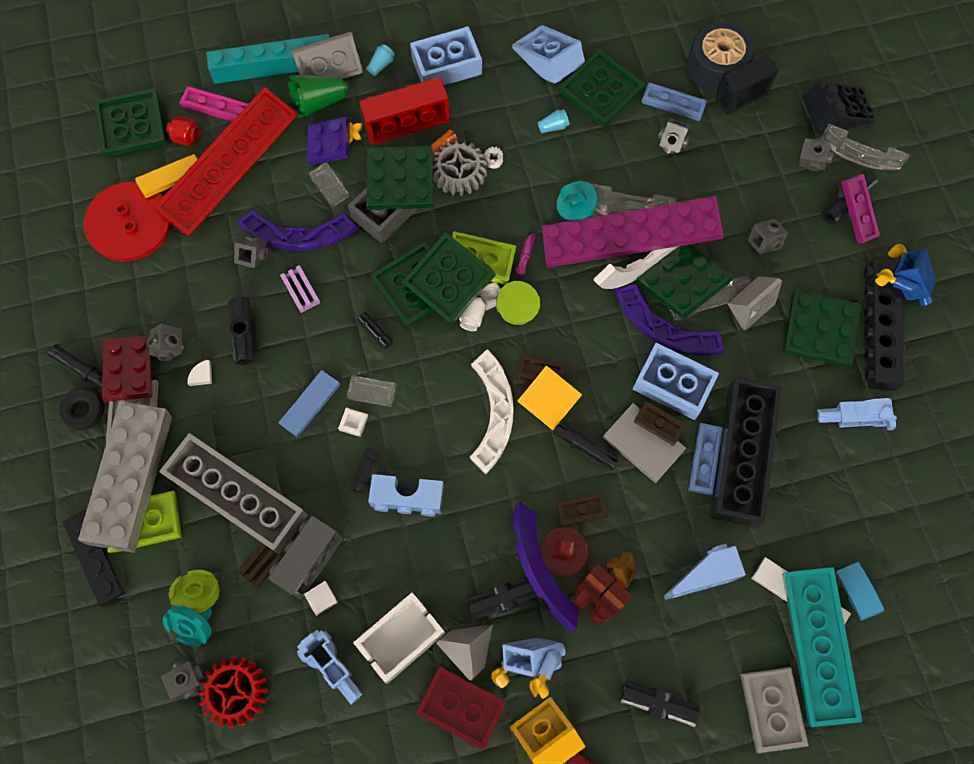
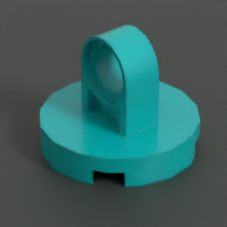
M573 182L561 189L557 199V210L561 217L567 221L590 218L594 215L593 212L596 206L598 207L600 204L599 195L596 189L588 182Z
M172 606L164 615L163 624L169 633L173 630L179 635L177 637L178 641L188 646L200 647L211 636L212 630L207 620L211 616L212 610L210 607L205 612L197 613L186 606Z

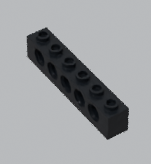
M874 256L864 267V277H866L864 297H867V305L864 309V317L867 318V325L864 330V337L867 338V346L864 352V357L867 359V368L864 377L867 380L868 389L896 391L904 385L902 290L893 287V284L890 282L885 286H880L875 282L878 278L877 274L884 269L892 271L895 277L894 273L901 260L897 258ZM879 341H882L886 347L881 345ZM880 362H883L886 368L882 367Z

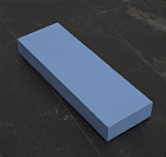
M648 82L641 103L700 121L707 100Z
M321 370L278 423L298 438L338 389L340 383Z
M705 423L698 425L688 491L706 495L713 494L723 427Z

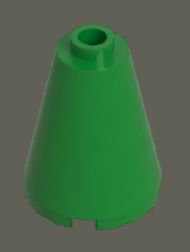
M289 76V79L292 80V82H288L292 105L298 107L299 111H295L298 114V118L306 117L343 100L346 94H348L347 83L340 77Z

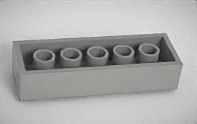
M119 401L78 538L79 541L86 545L135 553L172 416L166 409Z
M190 433L159 471L278 554L287 546L308 516L303 509Z

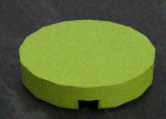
M512 281L500 289L496 298V308L506 322L513 325H523L537 315L540 308V298L537 291L531 285L523 281Z
M192 570L187 572V575L179 576L170 586L168 595L172 606H186L197 613H202L214 605L219 597L220 588L217 579L211 572Z

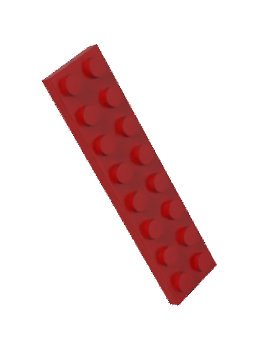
M264 87L154 206V210L186 236L190 237L292 124L298 114Z

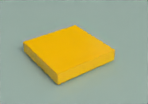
M545 366L519 398L518 402L554 430L582 394L548 366Z

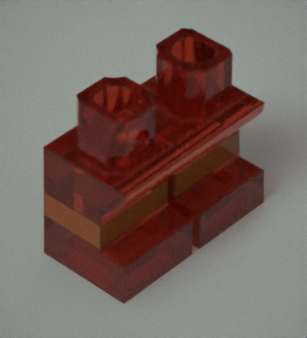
M599 564L577 588L579 591L572 600L581 610L589 601L597 607L589 616L597 626L607 619L610 620L633 597L617 581L602 597H599L614 580Z

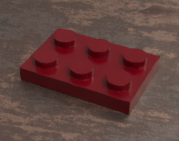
M150 335L103 339L102 399L104 402L152 397V356L149 355L150 347H148Z
M439 667L416 714L484 750L506 701Z

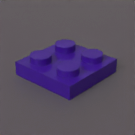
M347 117L308 125L307 162L310 165L349 158L350 121Z

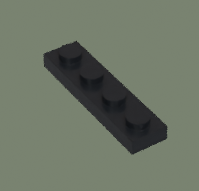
M83 510L62 521L98 605L104 606L125 593L103 547L86 545L78 540L86 510Z

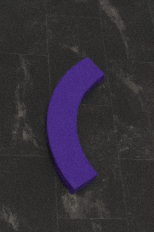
M251 210L236 222L245 233L256 234L259 238L266 239L267 245L286 250H312L326 247L349 237L358 230L357 226L344 213L328 222L320 224L318 227L309 229L305 227L285 228L277 226L254 210Z
M637 284L615 288L617 300L628 319L639 331L654 342L668 349L691 355H717L725 352L719 331L698 332L676 328L675 325L661 317H657L649 309L650 307L639 292Z
M518 502L514 505L513 528L517 532L518 544H516L525 574L539 598L543 597L551 608L549 612L571 632L577 629L579 608L560 590L544 562L537 538V514L522 502Z

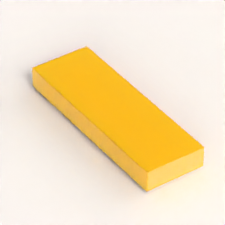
M194 154L139 176L135 178V181L144 197L148 198L172 188L197 161V158Z

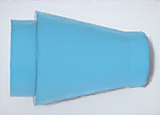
M384 44L377 47L367 70L372 75L377 76L380 71L393 61L394 52Z
M557 109L543 120L537 122L541 134L563 130L566 126L570 125L564 109L560 111Z

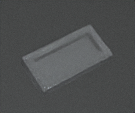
M327 162L309 172L310 178L332 207L350 197L349 192Z
M351 376L347 399L392 407L397 385L387 381Z

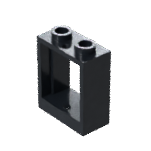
M766 54L726 74L716 98L717 103L726 115L768 95L779 71L777 64Z

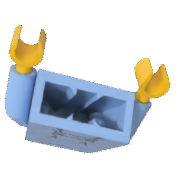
M541 638L502 644L504 659L501 662L502 667L495 669L491 673V679L495 685L503 688L509 683V678L505 674L507 671L531 677L539 676V678L530 682V689L534 697L539 693L542 699L546 698L549 690L545 682L550 680L554 670L561 668V659L565 655L564 645L561 642Z

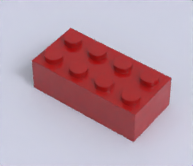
M440 77L428 79L415 85H408L395 91H388L378 96L367 97L359 101L364 126L371 145L450 122L448 96Z

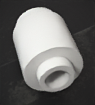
M476 297L461 314L459 320L460 326L463 329L476 331L481 326L486 309V304L483 303L481 298Z

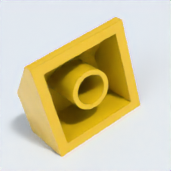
M551 697L510 726L534 764H563L585 747L574 727Z

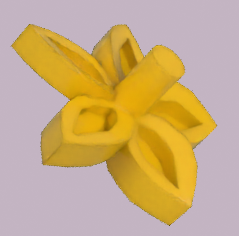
M350 122L349 144L353 138L357 141L361 140L359 134L362 129L361 123L353 125Z

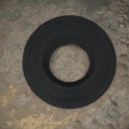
M76 389L66 394L61 400L59 415L61 420L70 428L86 430L96 425L101 419L103 403L100 397L93 391ZM82 401L88 402L89 412L83 417H75L73 414L74 406Z

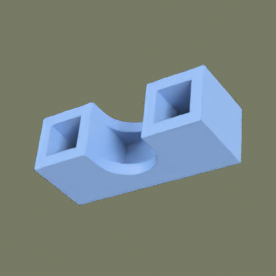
M372 474L368 502L371 507H374L375 511L388 512V509H398L397 512L401 514H412V511H419L421 515L431 517L435 516V513L441 514L444 492L443 481L419 479L417 491L411 496H402L397 492L398 480L396 476Z

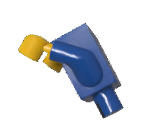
M896 244L888 252L891 258L898 259L902 256L894 273L895 277L892 271L884 269L877 274L878 278L875 282L880 286H885L890 282L893 284V287L903 291L907 300L917 299L920 306L929 305L933 302L931 293L936 284V278L927 248L907 252L902 244Z

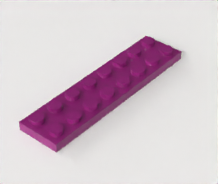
M716 196L542 226L547 268L723 239Z

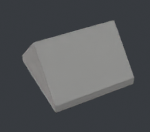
M758 276L727 303L743 330H747L776 304L782 280Z

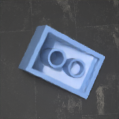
M543 25L512 44V48L542 78L554 84L585 63L581 41Z
M727 544L713 547L712 550L707 552L708 555L701 559L664 595L665 600L729 583L745 576L736 546L728 548Z

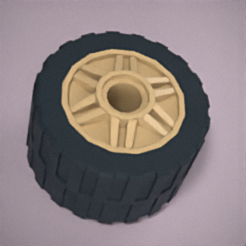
M719 21L702 27L694 37L687 59L686 68L692 82L707 92L719 93L726 74L752 62L755 54V45L752 37L745 29L729 22Z

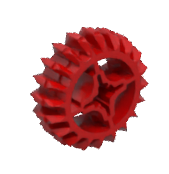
M232 657L229 663L228 659L224 658L221 660V666L217 663L212 665L214 673L206 671L205 675L209 680L200 682L206 688L205 691H199L198 695L205 696V700L200 701L199 705L208 706L203 714L210 715L213 713L210 722L215 723L219 719L220 727H224L227 722L229 728H234L236 722L239 726H244L246 722L245 717L249 721L255 719L252 711L256 713L262 711L257 704L266 703V699L260 696L261 693L268 692V688H261V684L266 683L267 679H258L263 670L257 669L254 671L256 667L255 662L247 665V658H242L238 661L237 657ZM236 670L235 675L231 676L227 684L218 683L225 674ZM244 674L250 680L252 693L244 688ZM224 688H235L234 690H238V693L243 695L230 697L232 694H229V691L224 690ZM215 692L220 693L223 698L221 705L223 710L217 704ZM239 700L249 701L244 709L238 713L230 714L232 708H235Z

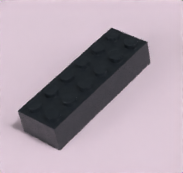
M736 377L729 385L710 518L756 528L765 523L782 386Z

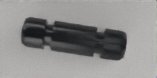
M366 312L357 318L358 323L365 328L383 349H388L393 344L392 339L385 335L382 328Z
M370 448L365 449L362 456L364 460L361 459L354 476L356 480H353L350 486L352 491L361 494L364 492L366 487L364 483L368 482L374 466L372 462H375L378 456L377 451Z

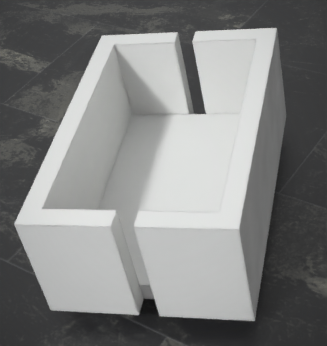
M413 593L408 595L354 642L367 661L372 662L374 659L377 661H374L371 666L385 683L392 681L445 634L444 630L430 614L425 617L428 611Z

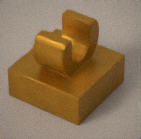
M623 552L619 559L611 558L607 563V567L613 568L610 576L617 578L620 587L628 588L638 572L633 554Z

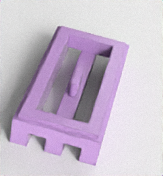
M300 265L295 270L291 269L287 274L283 273L280 275L300 313L320 303ZM297 275H300L313 301H309L296 278ZM292 278L306 305H301L288 281Z

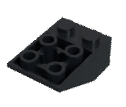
M819 81L802 96L815 130L818 132L831 133L876 121L873 108L867 101L866 92L860 86Z

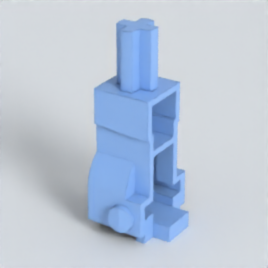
M890 398L840 402L837 408L817 409L818 423L838 422L839 428L856 426H887V430H894L896 428L897 417L894 416L892 400Z
M316 630L300 642L301 644L297 646L299 648L297 655L302 662L305 661L309 666L319 669L332 689L338 688L352 705L363 694L349 678L352 676V673L336 656L337 649L331 640L332 637L326 630L320 632ZM326 641L322 646L331 656L332 660L323 667L313 655H307L322 642Z

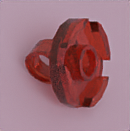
M571 528L552 530L544 537L540 547L548 570L558 576H570L577 573L585 565L588 558V546L585 539L579 532Z

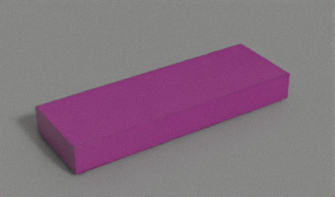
M864 174L841 181L857 244L879 237L880 233Z

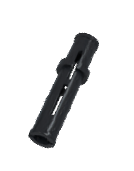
M57 344L52 346L55 351L49 349L47 355L80 375L83 381L91 382L102 390V373L97 371V367L86 364Z
M561 421L553 432L554 435L568 442L571 448L574 449L576 447L611 471L620 459L584 437L581 431L576 432Z

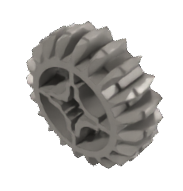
M457 140L454 145L448 142L447 148L440 146V152H435L433 158V181L437 183V187L443 188L445 193L450 190L453 196L456 192H459L461 197L465 191L471 194L472 189L478 190L479 184L483 185L484 178L487 176V163L484 154H481L480 148L475 149L473 143L467 146L465 141L459 144Z

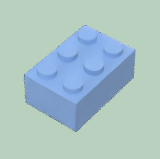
M469 26L410 43L412 60L421 83L428 79L440 77L444 86L482 74V58Z
M655 343L632 390L695 420L701 412L719 373Z

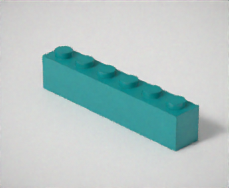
M329 34L208 51L206 52L208 70L214 84L298 72L291 50L329 39L330 37Z

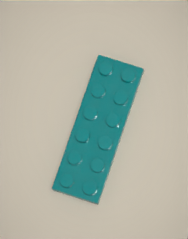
M834 567L782 573L809 727L862 722Z

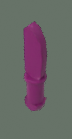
M535 233L529 234L523 243L519 264L516 268V274L519 277L526 273L527 263L530 260L536 238Z

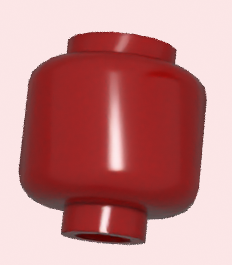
M176 116L167 125V133L174 143L192 146L200 138L201 129L193 119Z

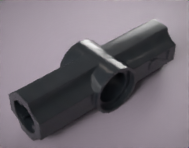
M865 170L860 173L864 174L868 191H870L878 183L876 175L872 171ZM843 188L821 211L823 220L828 224L835 225L849 211Z
M236 296L229 300V330L232 334L233 359L236 365H250L252 362H255L253 347L254 331L251 324L250 302L248 297ZM241 328H246L243 333H237Z
M528 578L512 584L508 582L496 586L490 592L468 599L467 603L475 621L496 612L503 613L518 607L523 602L538 598Z
M628 681L625 682L622 690L620 703L644 710L646 714L664 720L670 719L689 727H695L698 721L700 705L676 698L671 693L656 688L649 689Z

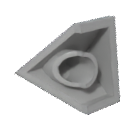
M493 624L451 630L436 643L470 681L485 668Z

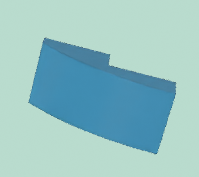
M859 562L836 571V576L848 594V600L861 621L884 612L881 601Z

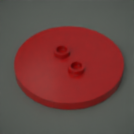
M123 182L106 188L93 199L85 213L84 232L88 242L99 254L114 261H135L152 254L164 243L172 225L154 210V206L163 198V195L157 193L145 198L136 182Z

